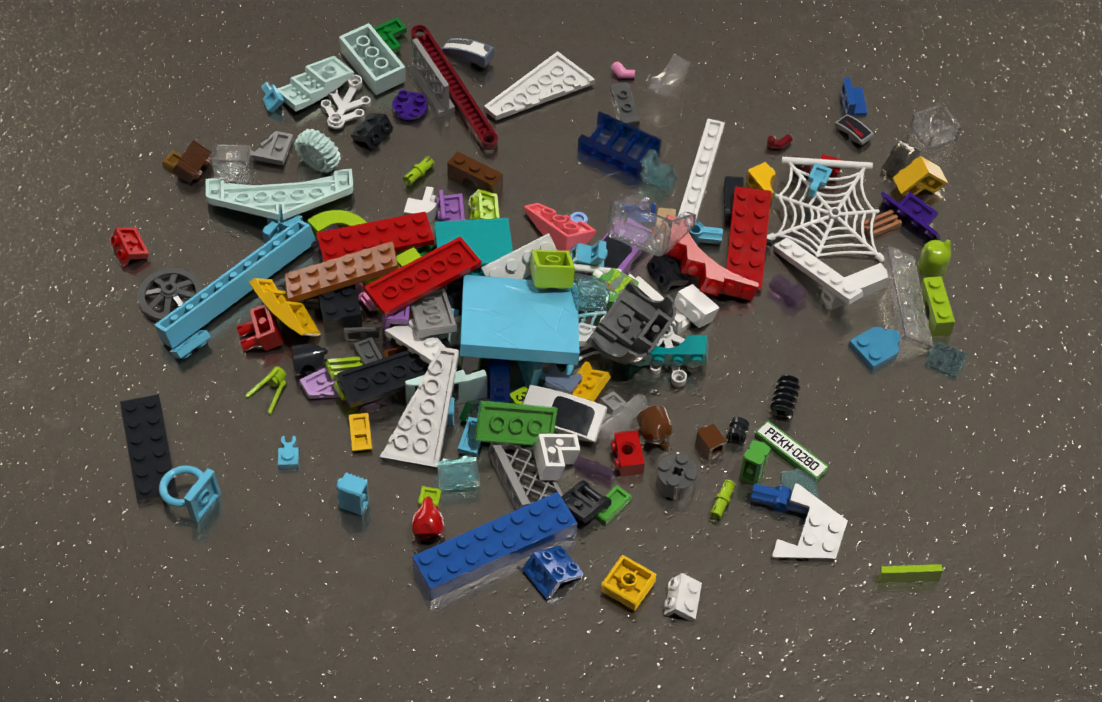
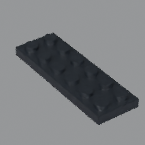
M447 338L440 340L446 348L452 349ZM407 350L337 373V378L350 408L404 391L405 381L425 375L429 364L420 359V355L417 353L413 354ZM458 362V364H457V370H456V371L461 370V366H460L459 362Z
M159 394L121 401L120 406L137 503L143 504L163 500L159 493V484L162 477L173 469ZM175 477L170 480L167 486L168 494L171 497H178Z

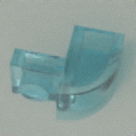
M649 149L641 161L644 169L640 175L650 186L670 191L677 180L673 165L660 164L656 150Z

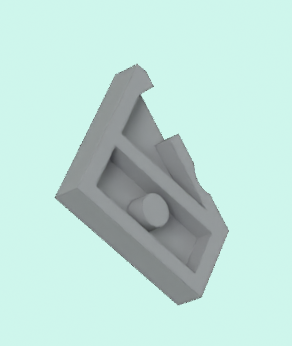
M275 131L267 140L260 144L259 149L255 152H250V159L283 166L293 141V134Z

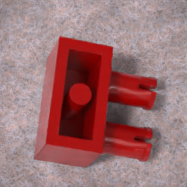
M265 304L250 309L252 320L236 326L240 337L255 332V335L240 340L245 352L257 346H263L265 351L283 344L276 316Z

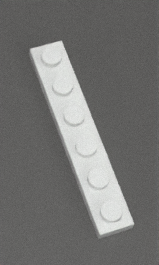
M788 237L773 245L774 251L848 305L863 297V290Z

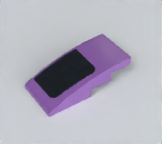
M622 216L601 240L606 242V249L608 251L607 257L604 260V267L621 269V272L626 274L631 269V264L642 253L643 247L653 238V232ZM580 272L583 275L592 279L591 276L593 273Z

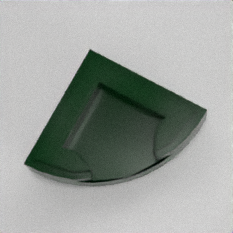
M476 401L466 402L459 417L460 420L467 422L468 417L473 416L480 403Z

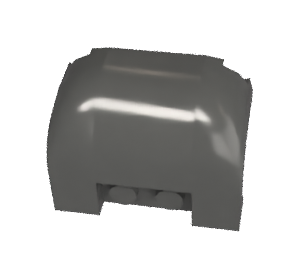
M629 281L586 342L616 362L625 364L639 362L655 348L676 316L675 301L669 295L661 301L650 299L643 295L632 281Z

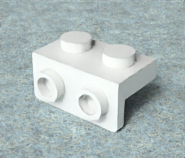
M683 573L672 578L668 583L664 615L669 616L675 613L689 621L696 619L702 583Z

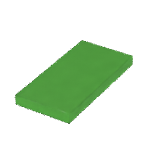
M480 401L474 439L484 442L534 445L539 434H554L558 408Z

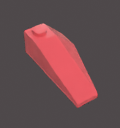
M540 203L523 206V210L542 235L550 234L557 250L570 252V249L577 243L587 245L596 234L597 230L583 221L574 222L571 220V216L558 215L556 210Z

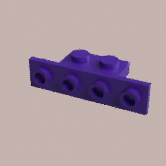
M881 192L882 202L887 207L895 208L897 210L896 213L903 219L907 217L911 220L910 224L916 229L920 227L924 230V234L929 239H941L939 233L929 226L939 215L936 210L912 192H909L900 203L885 192Z

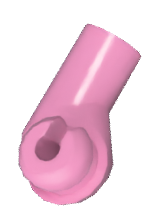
M619 62L612 64L611 69L618 78L635 79V70H626Z

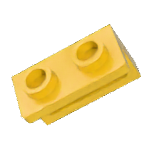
M585 361L577 374L582 375V381L571 395L594 402L611 378L609 373L594 370L590 363Z

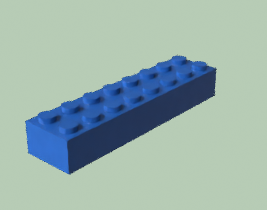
M556 492L412 556L413 569L430 600H433L527 558L533 552L544 550L575 536L577 522L559 492Z

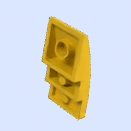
M254 278L249 282L263 303L288 327L302 336L321 335L303 303L290 302L287 297V291L278 290L272 279Z

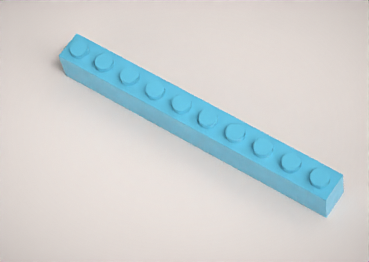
M298 219L154 324L161 342L172 349L178 346L205 324H208L220 313H223L232 304L251 292L253 288L249 282L252 279H268L305 250H308L316 243L311 226Z

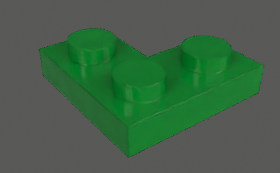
M398 17L374 28L393 53L401 50V45L395 38L407 33V28Z

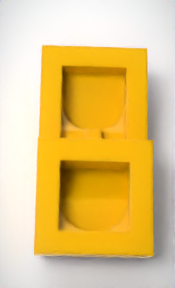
M368 413L349 415L352 452L372 450Z

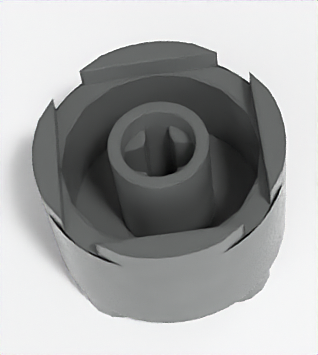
M685 453L669 455L659 462L656 478V487L659 493L666 498H673L675 501L690 497L696 486L698 474L696 464Z

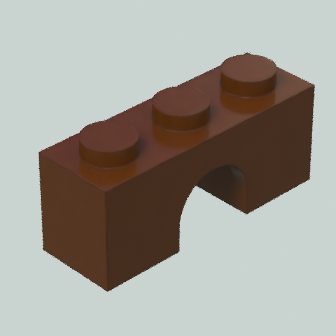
M458 151L447 162V177L461 184L467 178H470L477 184L478 189L498 194L503 188L502 173Z

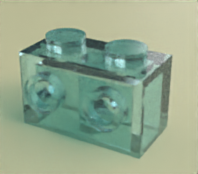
M468 455L456 460L445 458L441 462H437L439 485L442 491L480 486L477 457Z

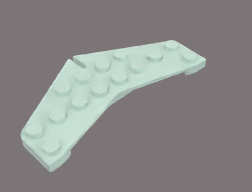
M352 169L334 171L333 176L306 182L269 185L225 183L224 179H206L207 203L279 220V210H282L283 220L341 197L348 196L353 192Z

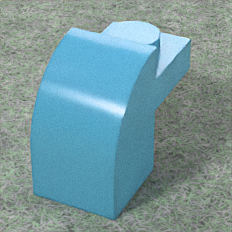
M279 210V220L267 218L268 225L264 227L262 232L264 244L298 219L302 220V216L297 214L283 220L282 210Z
M599 240L593 246L577 243L570 249L573 263L604 267V260L608 252L605 241Z

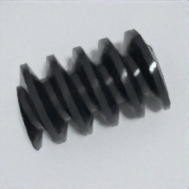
M781 375L778 378L770 405L772 413L781 418H791L793 416L799 395L798 392H800L798 378L791 375Z

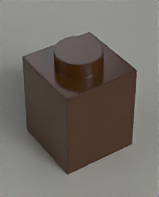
M715 424L703 426L697 431L696 443L707 459L725 451L726 439Z

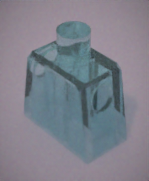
M575 273L573 288L570 289L577 311H604L608 302L614 303L618 297L617 291L608 290L605 280Z

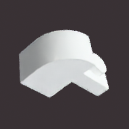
M426 186L423 200L408 198L404 215L426 211L429 223L432 222L437 215V196L434 195V188Z

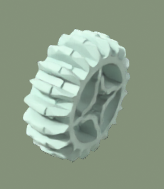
M306 129L298 135L294 143L295 150L298 152L297 155L301 157V160L310 168L321 173L325 172L328 174L338 166L341 160L340 152L337 151L338 147L334 145L330 137L327 138L319 130Z

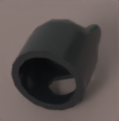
M316 343L291 345L295 376L312 374L326 366L325 362L327 359H325L324 355L328 353L327 348H321Z

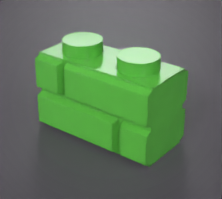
M757 440L751 442L743 456L739 475L741 479L753 485L754 483H759L761 476L766 471L771 450L767 444Z

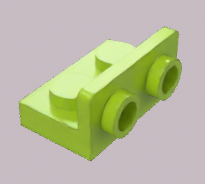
M477 189L474 195L469 198L470 220L500 218L497 194Z

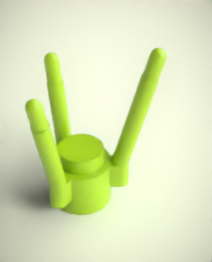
M278 366L274 367L245 397H250L266 382L273 387L279 386L268 410V414H271L283 387L287 384L284 380L287 376L286 372Z

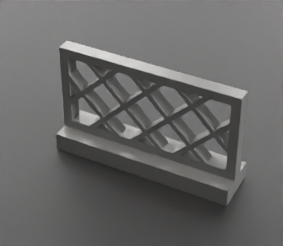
M417 38L413 39V64L408 65V72L439 117L455 112V106L449 99V84Z
M491 442L488 455L515 510L531 504L528 499L529 494L538 497L540 500L547 497L545 492L549 489L555 493L559 492L560 496H563L556 480H548L546 483L537 479V466L529 463L531 458L535 459L533 449L528 451L521 448L522 444ZM510 448L516 452L512 456L505 453L504 449ZM518 452L529 456L527 461L516 458ZM513 462L524 466L521 472L513 469ZM529 468L536 471L535 476L532 477L525 474V469ZM523 478L530 481V486L522 485L520 479ZM534 483L544 487L542 493L531 489Z

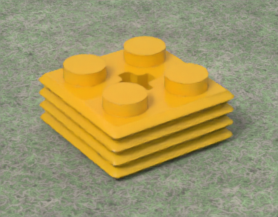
M622 555L601 583V591L627 607L636 610L656 582L657 575Z

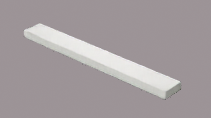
M707 119L678 214L679 218L685 219L686 227H688L690 222L697 219L725 122Z

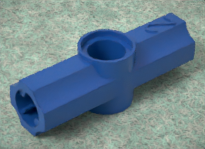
M754 483L750 501L770 505L772 509L778 512L791 510L808 514L809 508L789 502L792 490L789 487L777 486L773 488Z

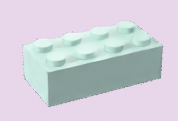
M369 23L339 36L340 52L375 95L406 81L405 66Z

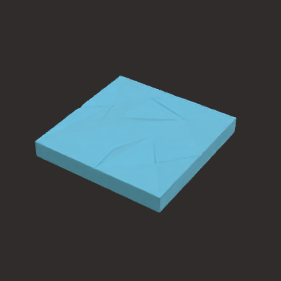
M475 275L463 276L460 356L578 365L580 352L577 283H573V288L564 290L557 288L540 289L534 286L533 280Z

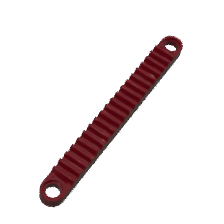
M415 25L411 29L412 40L415 38L419 40L449 84V98L456 107V111H459L462 120L465 121L469 131L472 132L475 140L479 142L483 149H495L498 146V135L428 28L424 25ZM422 32L424 35L417 36L416 33ZM487 138H491L494 141L491 143H487L484 140Z

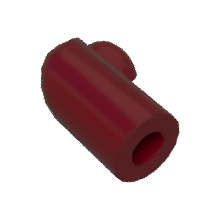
M789 134L780 140H776V137L772 135L766 139L767 146L775 149H783L793 140Z

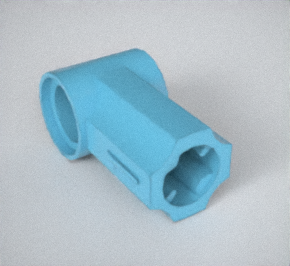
M696 221L688 224L687 230L697 245L700 242L721 244L722 228L705 227Z

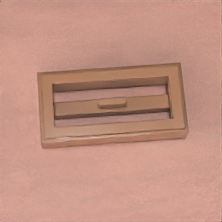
M893 209L875 216L873 229H878L873 230V237L902 225V221L898 220L897 215H894ZM871 218L864 221V231L869 237Z

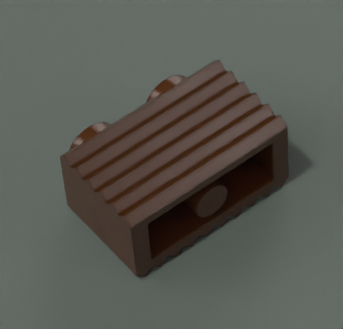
M193 140L172 172L191 184L193 179L198 180L203 173L201 168L203 166L206 168L212 160L209 157L212 151Z

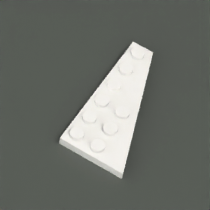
M557 51L484 106V111L495 120L591 86L595 84V79Z
M446 347L438 348L426 374L420 381L419 387L408 403L380 457L439 467L460 350Z

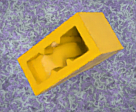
M764 162L747 171L746 182L753 189L770 190V204L772 203L774 191L771 186L774 185L776 173L772 167Z

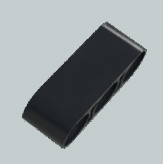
M725 176L724 220L731 221L735 187H744L743 177Z

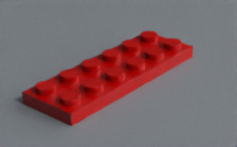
M735 187L726 269L743 278L758 282L759 288L757 291L761 292L771 191Z
M426 211L316 233L323 262L391 241L394 243L396 252L413 247L434 245V237Z
M460 236L364 286V291L384 317L481 267L482 261Z

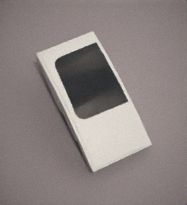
M530 385L523 403L558 408L554 432L558 434H577L578 440L594 443L597 440L608 409L606 406L581 397Z

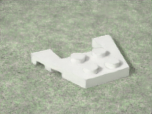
M795 483L789 502L809 508L797 546L777 539L771 558L835 560L848 520L802 486Z

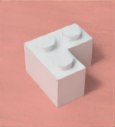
M577 434L538 435L533 451L539 479L559 480L565 464L575 463L580 452Z

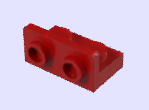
M136 227L115 228L110 238V243L123 267L128 265L130 259H147L149 252Z

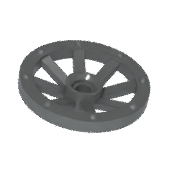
M165 268L150 274L140 285L138 290L139 306L148 318L159 322L170 314L171 303L175 302L178 307L183 304L180 296L190 299L196 295L195 293L182 290L183 288L193 285L197 294L202 290L201 282L194 274L184 269ZM170 277V280L167 282L161 280ZM177 277L186 280L176 284ZM154 283L161 287L148 290ZM158 295L149 305H147L145 297ZM162 301L165 302L164 314L154 311Z

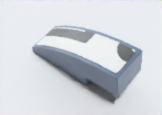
M450 38L441 48L443 53L468 65L474 62L484 68L494 57V47L471 39Z

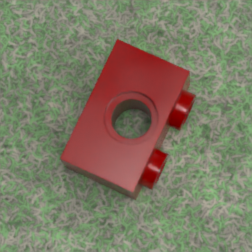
M638 430L614 433V440L610 444L612 453L616 455L614 465L616 470L619 469L620 477L644 474L645 462Z

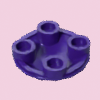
M400 90L392 102V109L398 117L404 120L418 119L427 110L426 97L424 94Z

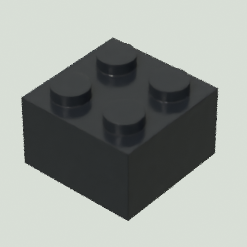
M355 284L318 295L325 333L342 331L344 328L362 327V315Z

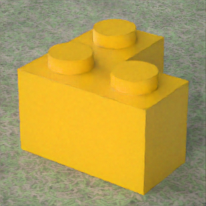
M922 156L914 159L910 165L900 170L893 177L900 193L904 196L909 192L917 195L924 188L932 193H936L948 183L940 167Z

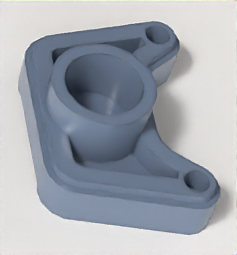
M550 363L544 383L547 387L552 388V390L571 394L581 383L582 375H566L558 371L556 364Z

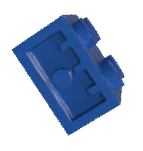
M561 546L533 552L522 568L546 599L554 595L561 583L582 578L584 575L579 566Z

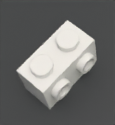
M693 284L678 291L674 300L675 308L698 328L712 322L720 308Z

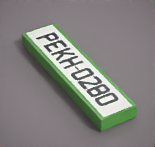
M769 420L756 431L755 436L815 482L828 471L829 466Z

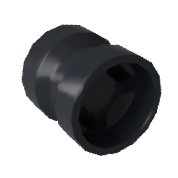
M733 417L730 421V429L727 431L726 438L734 444H743L746 439L749 422L741 417Z

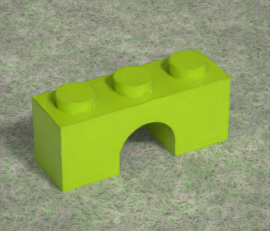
M942 276L923 278L919 292L923 305L929 306L930 309L928 322L932 336L951 335L955 319Z

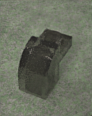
M901 140L889 152L891 154L881 169L894 177L906 165H910L921 151Z

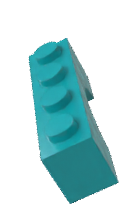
M687 335L680 345L672 348H662L656 345L643 360L631 363V365H707L709 350L707 335Z

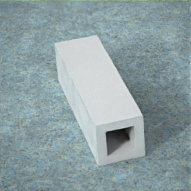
M879 263L844 278L863 290V297L887 288L891 276L888 269H885ZM823 287L821 298L830 311L847 304Z

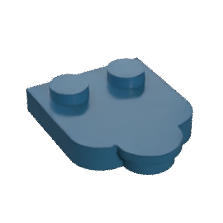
M873 327L851 339L849 345L873 371L897 357L901 336L894 329L885 330L882 327Z

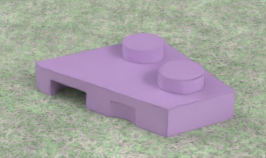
M327 367L299 381L309 399L340 398L333 386L334 382L338 379L331 378Z

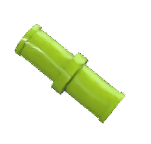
M426 156L419 164H415L412 170L402 177L405 184L408 182L407 186H411L418 178H422L425 172L434 166L433 159Z
M723 481L720 492L716 494L714 498L715 503L709 513L712 518L720 520L726 506L730 504V496L736 486L733 481Z

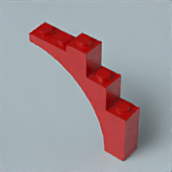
M667 214L661 227L663 255L680 259L681 273L699 278L700 292L718 296L720 292L752 301L759 288L758 282L743 278L716 263L691 238L685 219Z

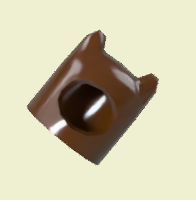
M652 406L641 411L636 419L642 429L644 440L667 449L668 439L672 435V424L666 408L663 406Z

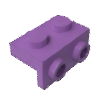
M439 190L440 197H437V206L441 208V211H438L439 222L465 220L462 193L444 196L443 190Z

